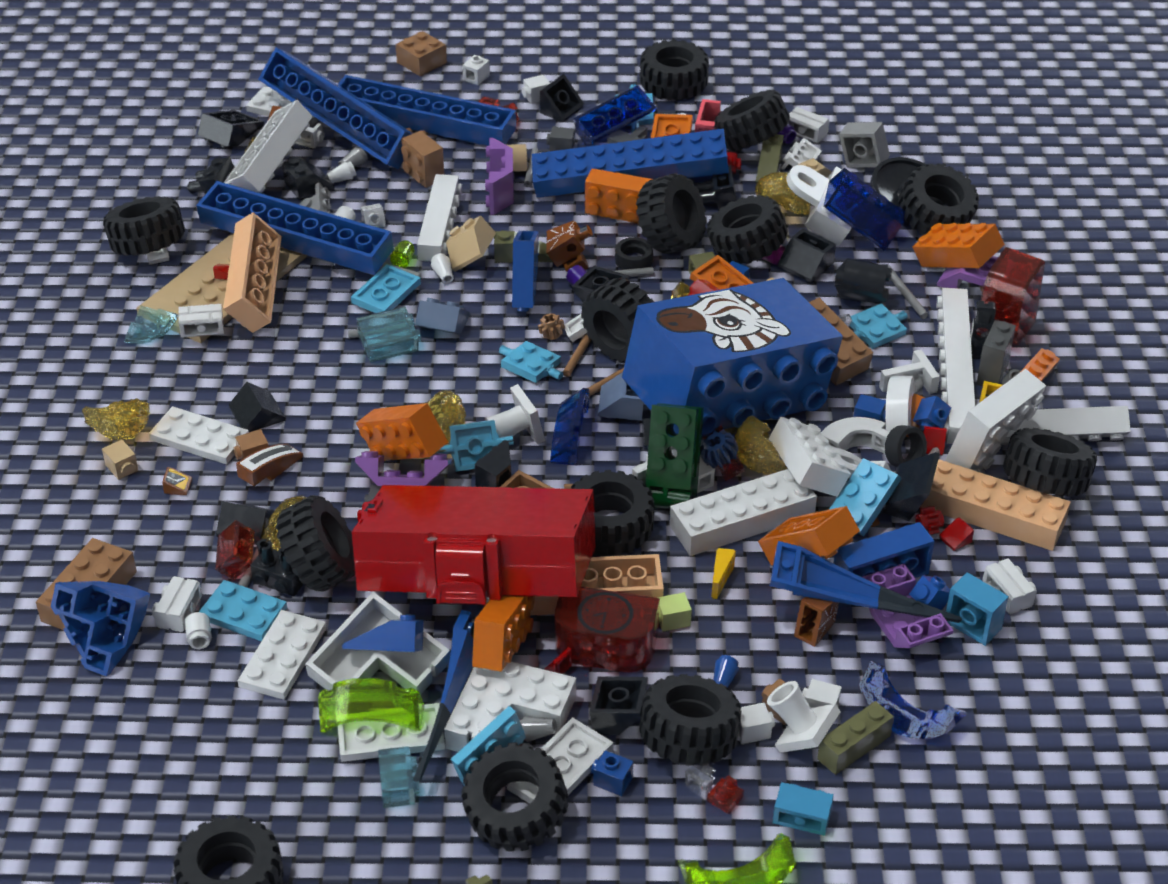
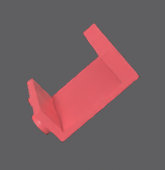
M702 99L695 123V132L716 130L715 118L720 113L721 101Z

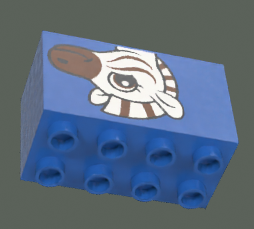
M784 278L652 302L637 306L622 378L650 410L652 405L657 403L704 407L703 437L715 430L719 431L733 427L742 428L750 423L767 419L776 420L785 415L806 410L815 411L822 407L828 397L827 389L832 372L838 363L837 355L843 335ZM674 424V432L678 434L679 428L676 424Z

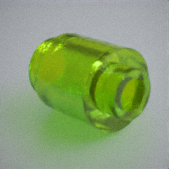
M407 240L397 243L390 255L391 263L395 266L406 268L415 254L414 245Z

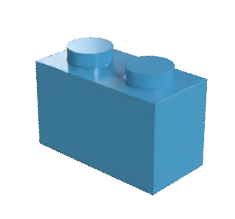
M781 782L774 806L773 824L825 836L832 811L834 794Z

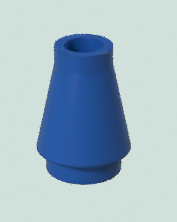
M729 655L720 656L715 661L713 680L717 684L722 683L728 688L739 671L738 661Z

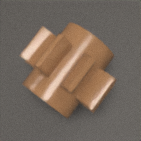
M550 313L540 319L541 324L538 325V329L544 338L554 340L563 334L562 329L565 328L563 319L559 318V315Z

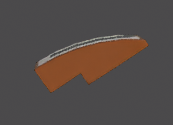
M288 444L265 447L236 463L238 477L252 486H256L265 478L272 481L301 459L303 453Z

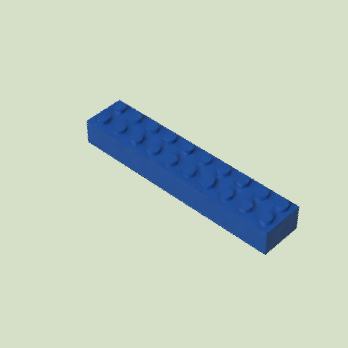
M275 47L258 79L259 81L291 102L298 100L312 116L386 165L400 169L403 163L401 151L402 138L413 134L412 132L290 53Z
M345 75L338 83L339 86L402 127L410 128L411 130H424L428 134L490 146V138H495L506 145L516 130V110L349 75Z
M724 128L532 154V175L536 198L585 192V180L592 168L649 179L673 173L681 174L687 178L729 173Z
M216 181L196 205L201 224L234 233L235 223L254 212L282 236L281 248L372 275L378 272L394 250L391 231Z

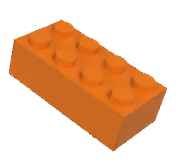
M592 168L585 180V214L638 223L639 217L636 214L638 194L643 185L652 179Z
M937 223L931 227V230L926 235L921 236L912 248L922 267L980 268L1005 244L996 224Z
M428 403L373 409L356 422L359 433L365 439L370 451H378V456H384V461L431 457L448 443Z
M844 506L791 517L761 538L758 543L771 566L774 562L778 541L801 546L827 559L838 552L837 548L851 543L854 540L853 536L860 532L848 507Z
M502 595L501 600H489L474 622L472 667L502 672L507 663L511 662L513 654L518 652L520 644L524 643L527 634L532 632L534 620L530 618V614L534 608L535 596Z

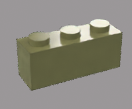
M873 702L825 735L819 744L817 759L833 774L837 775L891 736L894 716L879 703Z

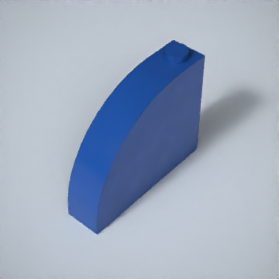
M519 230L513 240L512 307L517 308V311H529V308L534 307L538 273L539 231Z

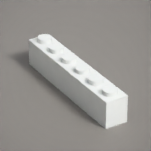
M435 175L417 243L418 261L431 262L433 256L440 253L447 254L448 252L446 242L450 237V231L454 227L453 218H456L457 207H459L460 201L459 195H462V184L459 183L458 175Z
M1128 406L1037 409L1035 415L1028 421L1025 419L1017 429H1047L1052 432L1063 433L1066 436H1072L1076 440L1088 438V441L1102 440V437H1110V440H1122L1124 436L1131 432ZM1009 431L1005 439L1000 442V445H1008L1011 435L1016 431Z

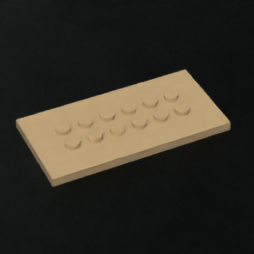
M234 233L136 308L137 314L179 334V307L222 304L224 324L233 317L223 310L227 280L215 279L213 267L217 264H230ZM280 247L276 282L303 261L307 255ZM211 335L193 336L188 338L196 342L202 343Z

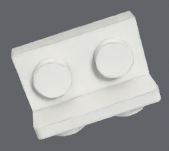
M803 137L800 143L795 142L782 159L785 163L781 169L785 170L788 164L794 167L812 158L816 160L821 150Z

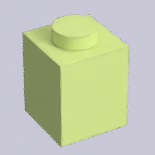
M685 592L656 598V608H653V617L656 623L659 622L662 632L691 626L692 610Z

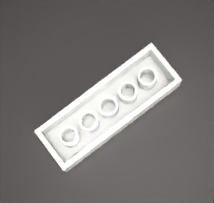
M298 100L276 110L223 183L262 193L266 188L264 185L274 177L275 174L273 172L283 164V158L292 151V145L300 140L301 132L309 127V121L313 116Z
M789 469L672 505L670 506V527L689 556H693L773 530L791 517L815 513L817 496L812 489L800 486Z

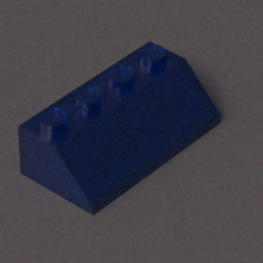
M637 85L573 118L576 133L585 145L593 144L656 111L657 107Z
M846 168L829 180L823 207L883 251L886 250L902 227L905 212Z

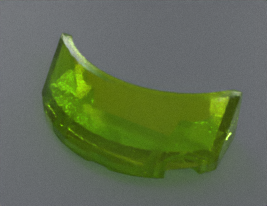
M354 678L333 683L331 690L323 689L319 693L320 732L323 733L335 726L357 721L386 722L407 727L414 731H421L425 705L418 690L412 687L407 689L399 688L394 681L376 678Z
M782 833L776 835L772 844L759 857L735 869L715 871L701 868L697 860L688 862L684 859L677 860L686 884H781L787 875L792 873L796 865L790 837Z

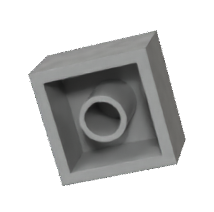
M883 122L847 123L839 133L847 167H877L890 156Z

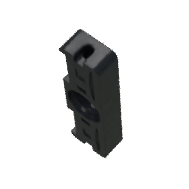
M984 301L976 302L977 313L976 318H973L971 329L972 359H981L983 345L995 320L996 303L991 301L988 304H984ZM978 328H986L988 331L978 333L976 330Z

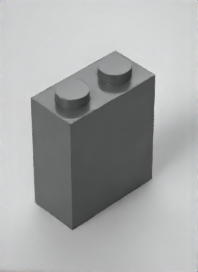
M994 321L983 345L976 385L983 386L984 381L1001 383L1009 364L1016 325L1005 321Z

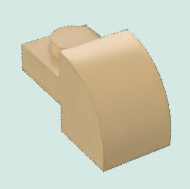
M526 144L507 145L513 148V171H527Z

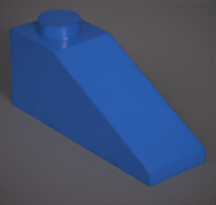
M400 615V619L391 620L343 643L342 649L401 652L423 651L424 620H415V615Z

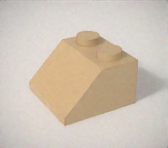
M481 215L475 219H468L463 226H456L450 231V237L446 245L453 271L456 272L483 257L496 232Z

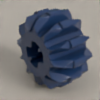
M724 429L719 433L715 430L711 435L706 434L707 438L701 440L700 455L707 466L710 465L713 469L717 466L723 468L724 464H731V459L737 458L738 444L731 433H727Z

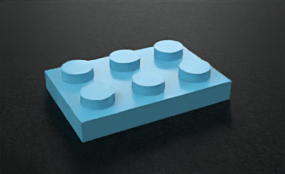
M386 264L351 296V303L386 317L421 284L420 277Z
M863 458L830 509L847 506L860 530L858 534L865 536L902 478L898 474Z
M223 580L199 612L208 615L211 624L262 642L281 610L286 611L287 602Z
M510 706L451 758L463 785L465 775L467 773L471 774L470 766L474 761L479 762L481 760L480 756L486 751L491 753L495 751L494 747L502 745V748L508 747V743L517 742L518 746H520L526 738L517 712Z

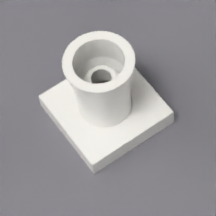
M518 384L511 387L510 390L515 407L502 413L485 417V421L495 420L496 432L499 438L514 436L520 431L527 429L537 445L544 442L545 438L538 411Z
M796 681L782 684L767 699V704L788 725L775 744L780 753L818 747L841 712L836 704L810 708Z

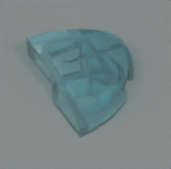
M140 306L135 321L130 324L124 342L131 344L151 342L165 335L173 327L179 315L159 308L155 310Z

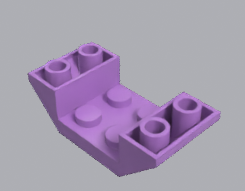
M490 138V146H486V157H490V161H486V170L489 173V179H485V191H489V195H486V207H490V215H495L514 203L513 148L495 138Z
M992 256L980 268L947 267L937 282L939 287L958 289L964 280L968 283L997 290L995 303L1014 310L1029 285L1012 261Z
M378 451L361 452L360 456L355 457V462L377 486H427L452 463V458H447V454H433L425 459L424 475L423 471L407 472V475H400V470L384 471V456H378Z
M905 564L862 577L913 599L909 593L914 588L916 579ZM869 608L870 614L892 645L897 648H912L951 635L954 631L941 613L926 618Z

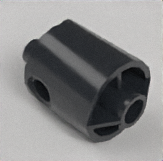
M847 258L836 271L834 285L841 299L881 304L888 299L889 289L885 287L886 281L890 282L892 268H888L889 264H877L870 261Z

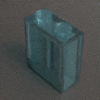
M406 307L357 318V333L370 363L419 351L421 334L418 329L415 330L413 315L408 314Z

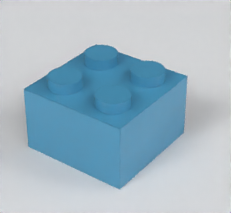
M967 572L950 588L946 612L960 616L962 620L960 623L947 622L952 627L986 646L1002 630L1009 596Z

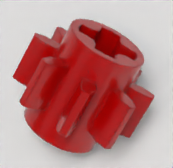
M727 152L728 166L731 165L732 173L736 174V169L741 170V158H738L737 153Z
M935 506L920 508L921 514L915 516V522H921L930 535L940 533L939 527L944 526L942 512L935 510Z

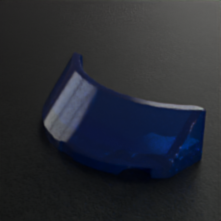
M582 388L563 400L559 406L552 440L551 463L577 466V449L580 444L584 413H588L590 390L588 388Z
M871 661L859 683L860 690L864 694L868 706L876 701L894 716L892 731L903 737L932 739L943 736L966 715L965 711L956 709L948 704L940 711L929 709L926 712L914 707L895 690L888 678L885 666L881 663Z

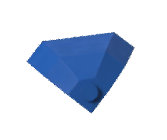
M103 581L55 583L51 608L54 614L59 615L65 626L63 630L70 643L78 649L82 657L80 661L84 668L107 677L134 642L146 616L150 593L129 585Z

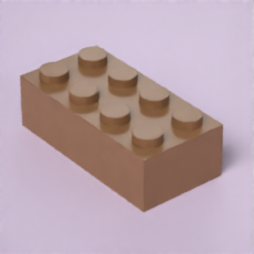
M820 297L810 301L809 303L843 335L837 355L838 363L832 372L831 382L836 386L868 370L874 352Z
M92 538L36 601L41 622L62 630L65 628L59 615H55L51 608L55 583L103 581L126 585L137 572L133 552Z

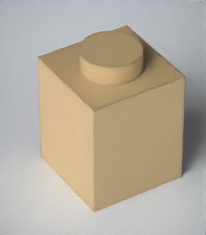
M123 440L102 448L105 465L118 480L138 471L135 453Z

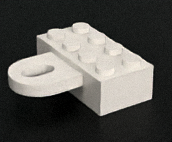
M804 165L794 166L787 174V184L796 195L813 205L805 226L823 238L835 243L836 246H839L850 232L869 186L837 166L828 178L810 167Z
M780 417L769 437V441L800 486L838 497L846 481L852 476L862 459L846 450L829 445V440L822 435L821 429L816 425L802 424L799 420L792 417L790 419Z

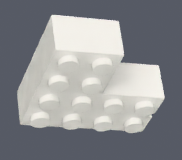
M1024 369L969 410L945 461L980 472L983 468L987 470L994 462L993 456L1002 447L1000 442L1005 439L1009 431H1016L1025 419L1028 421L1035 415L1037 411L1035 407L1043 400L1044 395L1042 393L1046 385L1027 369Z
M372 592L305 664L308 676L346 705L378 669L382 670L418 698L432 683V676L436 678L449 664L450 650L424 630L423 651L401 652L342 649L343 643L391 620L400 619V615H403L376 593Z
M515 662L507 663L502 672L474 667L444 729L446 749L459 752L469 743V735H472L471 739H473L508 706L517 712L519 720L525 716L545 719L554 718L557 722L558 732L565 725L576 699V677Z

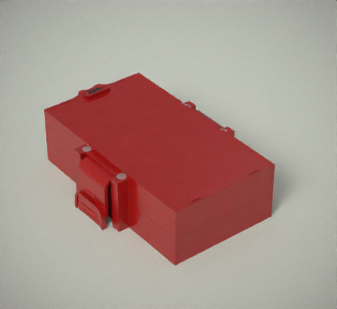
M382 485L373 500L362 504V509L357 512L358 523L352 530L357 591L426 593V598H436V603L486 605V597H489V600H501L502 595L577 597L596 547L593 489L515 487L513 489L511 487Z

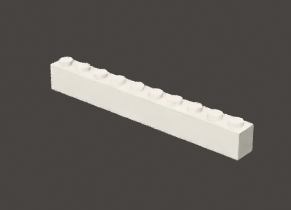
M942 288L941 296H937L936 308H940L937 312V321H941L938 323V335H941L939 336L938 348H942L939 352V362H943L940 364V376H943L941 377L940 390H944V392L942 391L941 399L952 407L944 428L947 429V443L953 444L968 411L975 407L967 289Z

